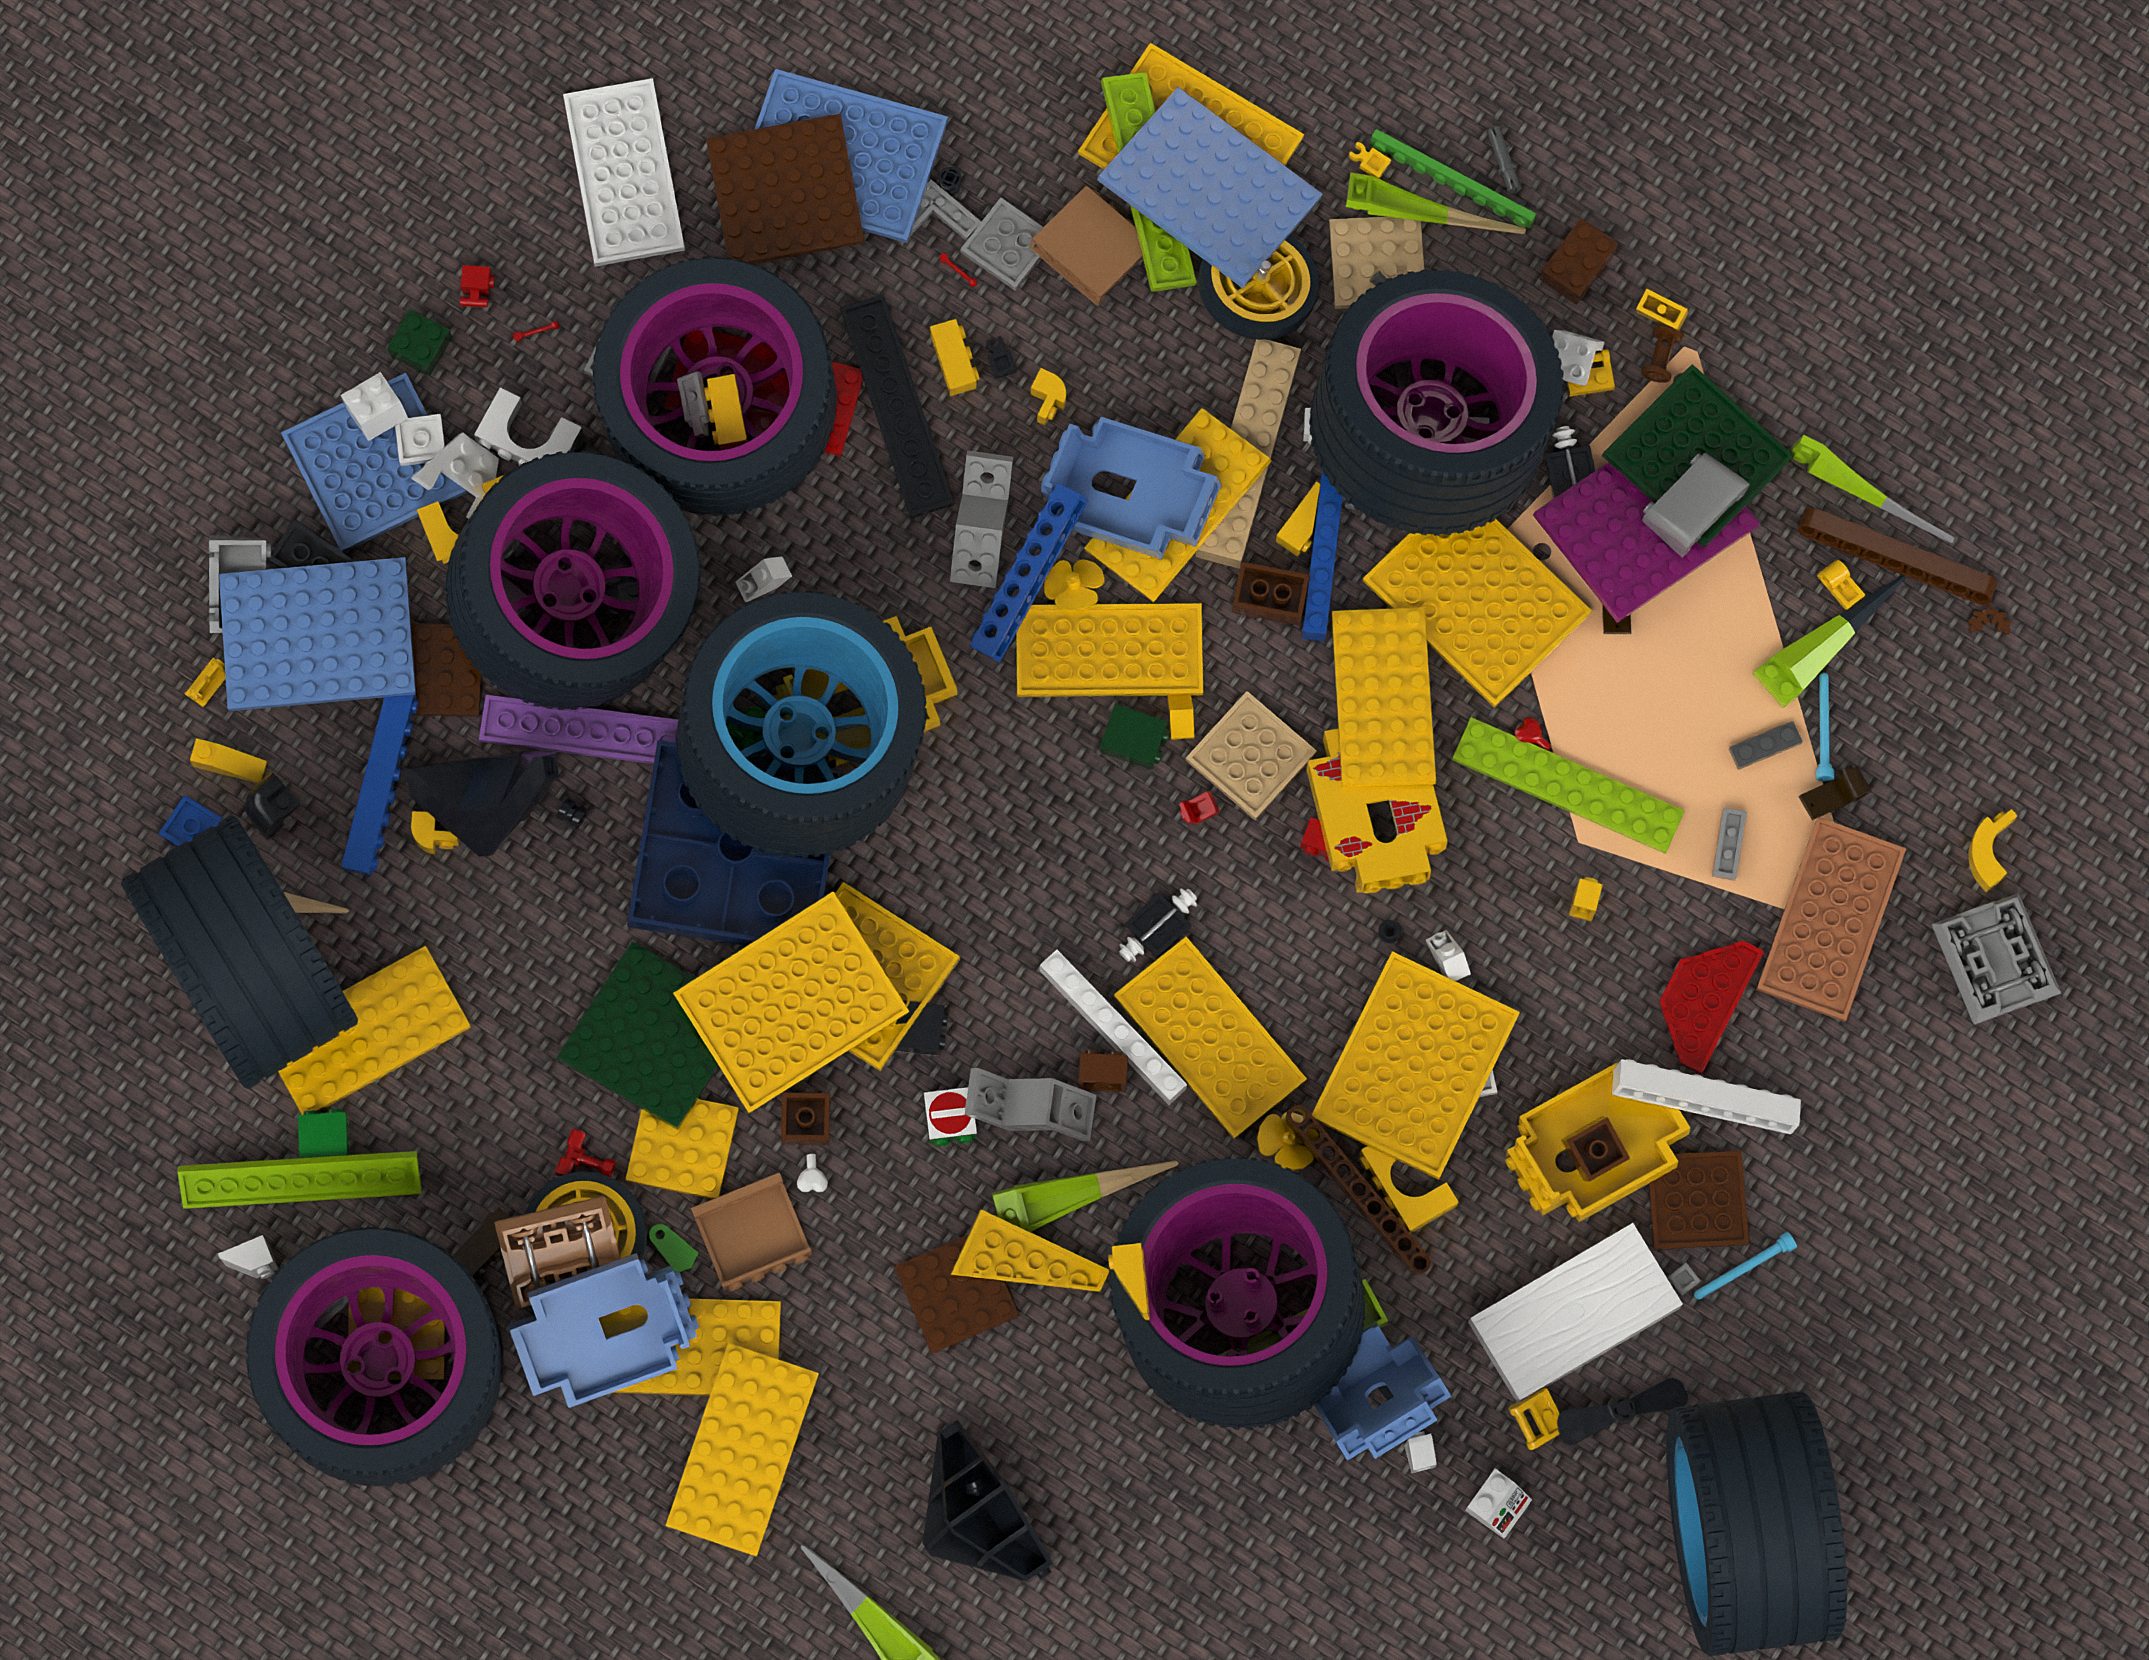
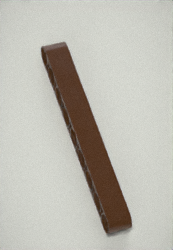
M1806 508L1798 526L1799 534L1808 539L1980 605L1991 603L1997 586L1996 579L1990 575L1816 508Z
M1302 1105L1293 1106L1286 1113L1285 1117L1292 1131L1295 1132L1297 1137L1407 1270L1413 1275H1421L1428 1271L1431 1266V1260L1427 1253L1307 1108ZM1293 1111L1302 1113L1303 1121L1301 1123L1293 1121L1291 1117ZM1307 1130H1315L1318 1133V1140H1309ZM1327 1147L1333 1151L1332 1159H1325L1323 1157V1148ZM1345 1166L1349 1172L1348 1177H1340L1337 1173V1168ZM1354 1184H1359L1363 1187L1364 1193L1362 1196H1356L1353 1193L1352 1187ZM1373 1202L1378 1205V1214L1373 1215L1369 1213L1367 1209L1369 1203ZM1384 1221L1393 1223L1394 1231L1392 1233L1384 1231ZM1400 1239H1404L1409 1243L1408 1251L1404 1252L1399 1249L1398 1241ZM1415 1258H1421L1424 1261L1423 1270H1418L1414 1267L1413 1260Z

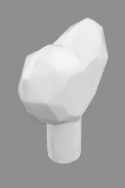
M808 1154L806 1155L807 1168L802 1171L797 1180L798 1189L802 1192H809L812 1189L816 1192H823L827 1188L828 1181L822 1171L816 1168V1155Z

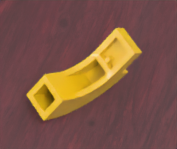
M2012 809L2006 814L2004 811L2000 812L1993 821L1989 817L1985 818L1975 831L1969 845L1968 859L1970 869L1974 878L1985 892H1988L2007 874L2005 869L1996 860L1992 845L1994 838L2017 818L2016 813Z

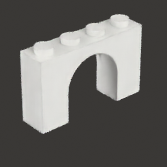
M499 388L474 434L476 442L488 451L492 449L498 452V455L505 460L513 459L519 462L518 465L520 466L536 457L540 459L546 454L551 455L560 451L562 453L574 451L583 436V430L581 426L561 417L550 439L544 445L535 449L521 448L512 442L509 437L510 426L522 406L521 398Z

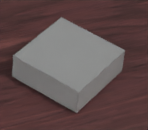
M1687 1263L1667 1277L1681 1297L1701 1282Z

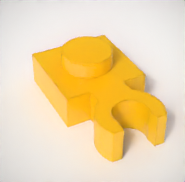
M1357 142L1355 148L1360 150L1361 153L1354 154L1350 151L1349 158L1352 161H1361L1362 163L1359 167L1361 170L1380 179L1390 165L1391 159L1374 148L1367 152L1365 146Z

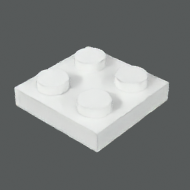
M441 414L412 417L395 425L400 466L427 463L445 447Z

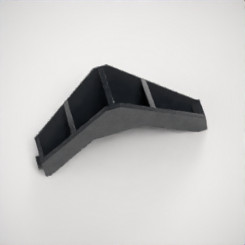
M535 750L421 765L406 769L410 797L479 857L493 855L521 821H525L555 779L559 777L556 753Z
M956 1420L938 1432L922 1543L930 1556L1025 1582H1031L1037 1577L1041 1580L1052 1573L1050 1568L1053 1567V1562L1012 1491L960 1422ZM976 1475H982L988 1481V1485L985 1487L986 1491L977 1496L967 1494L965 1482Z

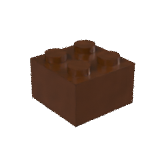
M1086 1050L1085 1053H1080L1078 1088L1086 1091L1125 1093L1128 1056L1123 1055V1052L1119 1051L1099 1054L1097 1050Z
M782 1093V1145L830 1144V1093Z
M1600 1117L1561 1139L1583 1181L1590 1182L1630 1159L1608 1117Z

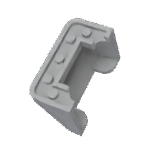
M1698 453L1690 462L1692 466L1656 503L1650 502L1643 510L1645 515L1642 521L1682 558L1690 551L1691 548L1689 547L1697 542L1701 535L1735 501H1738L1746 493L1750 485L1741 476L1707 453L1703 455Z
M209 535L210 633H223L219 574L266 570V557H271V543H266V539Z

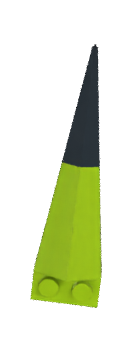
M1906 576L1899 577L1774 654L1756 669L1753 675L1783 708L1786 707L1807 688L1852 636L1905 580Z

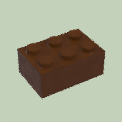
M1580 219L1543 268L1539 280L1577 305L1616 253L1618 243L1583 219Z
M1241 562L1232 613L1300 626L1310 575Z

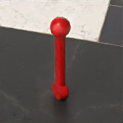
M947 254L940 255L941 263H947L965 278L971 287L977 285V280L969 277L952 263Z
M553 321L550 325L524 333L515 332L513 338L516 342H520L524 337L549 329L557 330L560 324L557 321Z

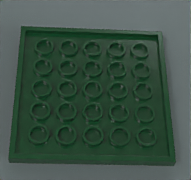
M1693 364L1602 454V457L1654 503L1692 466L1690 462L1698 453L1701 455L1707 453L1745 479L1750 484L1746 493L1738 501H1735L1697 541L1703 548L1794 457L1792 453Z
M631 942L557 1056L558 1061L676 1130L680 1128L719 1067L673 994L696 978L634 942Z

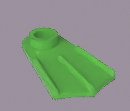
M656 1224L650 1229L649 1238L669 1265H672L675 1272L679 1271L680 1273L693 1267L698 1255L695 1249L664 1224ZM656 1232H664V1238L657 1239L655 1236Z

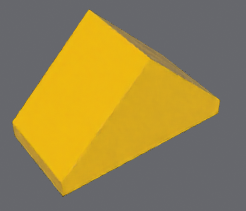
M1168 695L1171 740L1194 738V716L1191 695Z

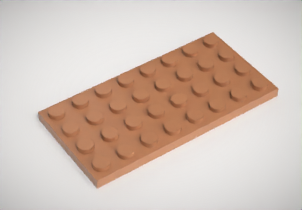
M1817 818L1756 990L1845 1022L1906 848L1824 818Z

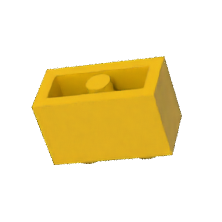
M1646 289L1636 308L1638 314L1662 326L1671 327L1678 331L1688 315V309L1649 289Z
M1590 877L1579 879L1575 888L1569 916L1592 921L1603 884H1599L1598 880Z

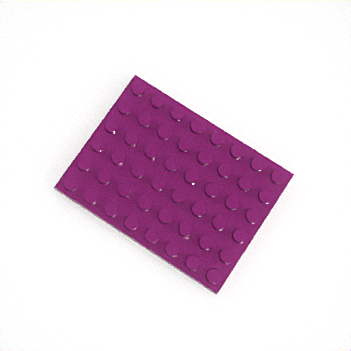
M1609 462L1536 510L1533 514L1534 518L1617 623L1758 528L1760 525L1758 520L1745 506L1705 548L1695 542L1689 547L1691 548L1690 551L1682 558L1642 521L1645 515L1643 510L1652 501Z

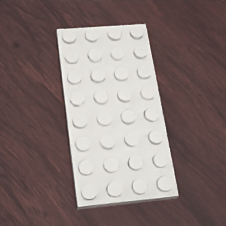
M653 78L563 94L594 265L601 266L685 251Z

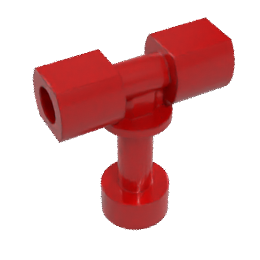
M572 1129L567 1141V1152L565 1157L560 1158L555 1175L563 1176L572 1173L574 1166L579 1167L582 1163L601 1170L600 1174L611 1177L616 1161L606 1158L604 1162L585 1155V1149L582 1146L586 1139V1133Z

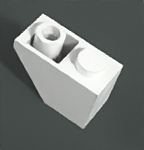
M782 556L763 559L738 579L736 584L744 601L748 602L778 588L791 578L792 575Z
M1447 930L1436 933L1426 939V943L1441 973L1445 977L1457 981L1471 974L1463 950Z
M1424 1431L1411 1436L1404 1445L1411 1473L1435 1468L1437 1463L1432 1435H1425Z

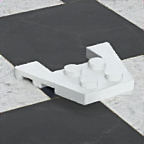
M460 433L439 451L440 453L428 461L420 471L416 472L412 479L429 490L434 486L440 472L476 497L466 516L469 519L485 496L481 484L496 478L499 458L466 434Z

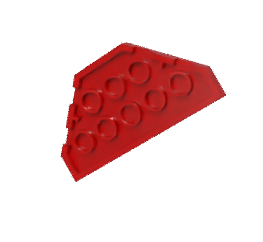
M1743 940L1723 948L1720 947L1703 952L1700 955L1680 959L1659 1000V1005L1680 1065L1700 1075L1703 1073L1764 953L1763 950Z

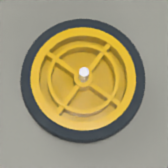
M1289 235L1267 261L1262 262L1260 269L1244 288L1240 287L1204 259H1202L1200 265L1198 286L1204 306L1221 326L1245 338L1269 340L1290 334L1308 318L1317 300L1319 277L1316 265L1309 252L1299 241Z
M574 1172L560 1176L542 1187L532 1198L525 1211V1214L605 1195L620 1259L636 1253L639 1260L643 1257L647 1242V1225L642 1208L634 1195L625 1186L606 1175L594 1172ZM555 1279L546 1282L553 1284L555 1283Z

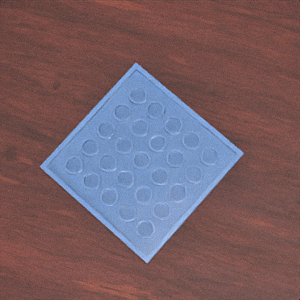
M406 373L387 381L400 400L408 418L427 416ZM344 402L281 432L338 547L344 552L418 517L417 509L437 501H439L441 506L467 493L463 487L441 472L432 489L427 490L414 481L412 476L420 471L426 463L400 466L395 426L368 441L348 412Z

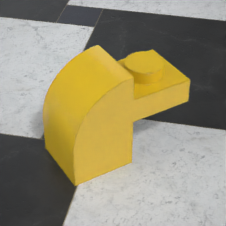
M1040 368L1031 386V395L1044 400L1037 415V422L1046 426L1048 420H1053L1057 407L1064 410L1066 388L1063 381L1057 375Z
M412 811L411 831L417 845L423 851L435 854L436 845H439L441 849H453V846H459L460 840L450 831H437L438 821L428 812Z

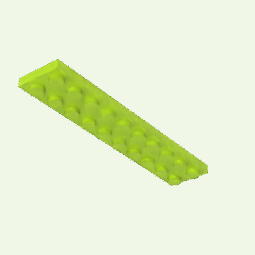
M1146 72L1104 77L1101 80L1118 154L1155 113ZM1131 206L1151 292L1195 286L1197 282L1188 247Z
M1472 717L1452 758L1454 762L1666 854L1684 814V810L1534 744L1521 742L1515 736Z
M417 1151L178 1166L177 1171L183 1209L421 1194L422 1189Z

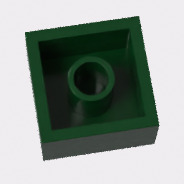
M409 309L387 349L392 358L431 376L449 345L452 335L450 329Z

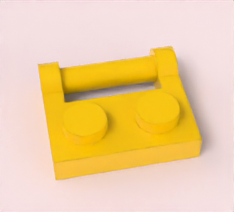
M1608 349L1595 353L1593 362L1602 361L1603 367L1591 368L1586 386L1566 381L1569 397L1615 389Z
M1543 1387L1522 1401L1509 1406L1508 1409L1511 1415L1515 1416L1527 1440L1526 1445L1529 1450H1534L1559 1435L1557 1419L1560 1413L1547 1388ZM1528 1408L1541 1432L1538 1436H1535L1523 1412Z

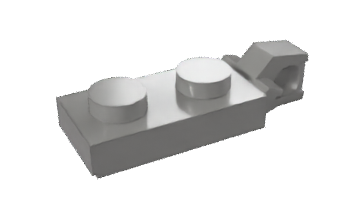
M697 371L682 376L677 381L685 422H688L689 427L693 428L695 437L704 438L709 436L707 423L710 422L702 374Z

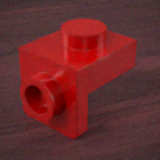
M1209 791L1189 801L1179 803L1181 808L1180 815L1188 824L1197 825L1220 813L1213 795Z

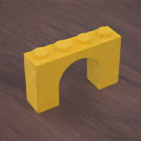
M503 476L481 484L484 493L486 494ZM439 501L417 509V513L437 562L442 560L443 564H446L449 561L451 551L459 535L448 526Z
M1369 1146L1361 1150L1359 1161L1365 1170H1370L1373 1178H1371L1373 1185L1378 1191L1381 1189L1385 1195V1198H1383L1384 1203L1390 1210H1394L1398 1220L1410 1234L1458 1206L1459 1202L1447 1182L1420 1197H1409L1400 1193L1393 1185L1390 1175L1391 1167L1396 1159Z

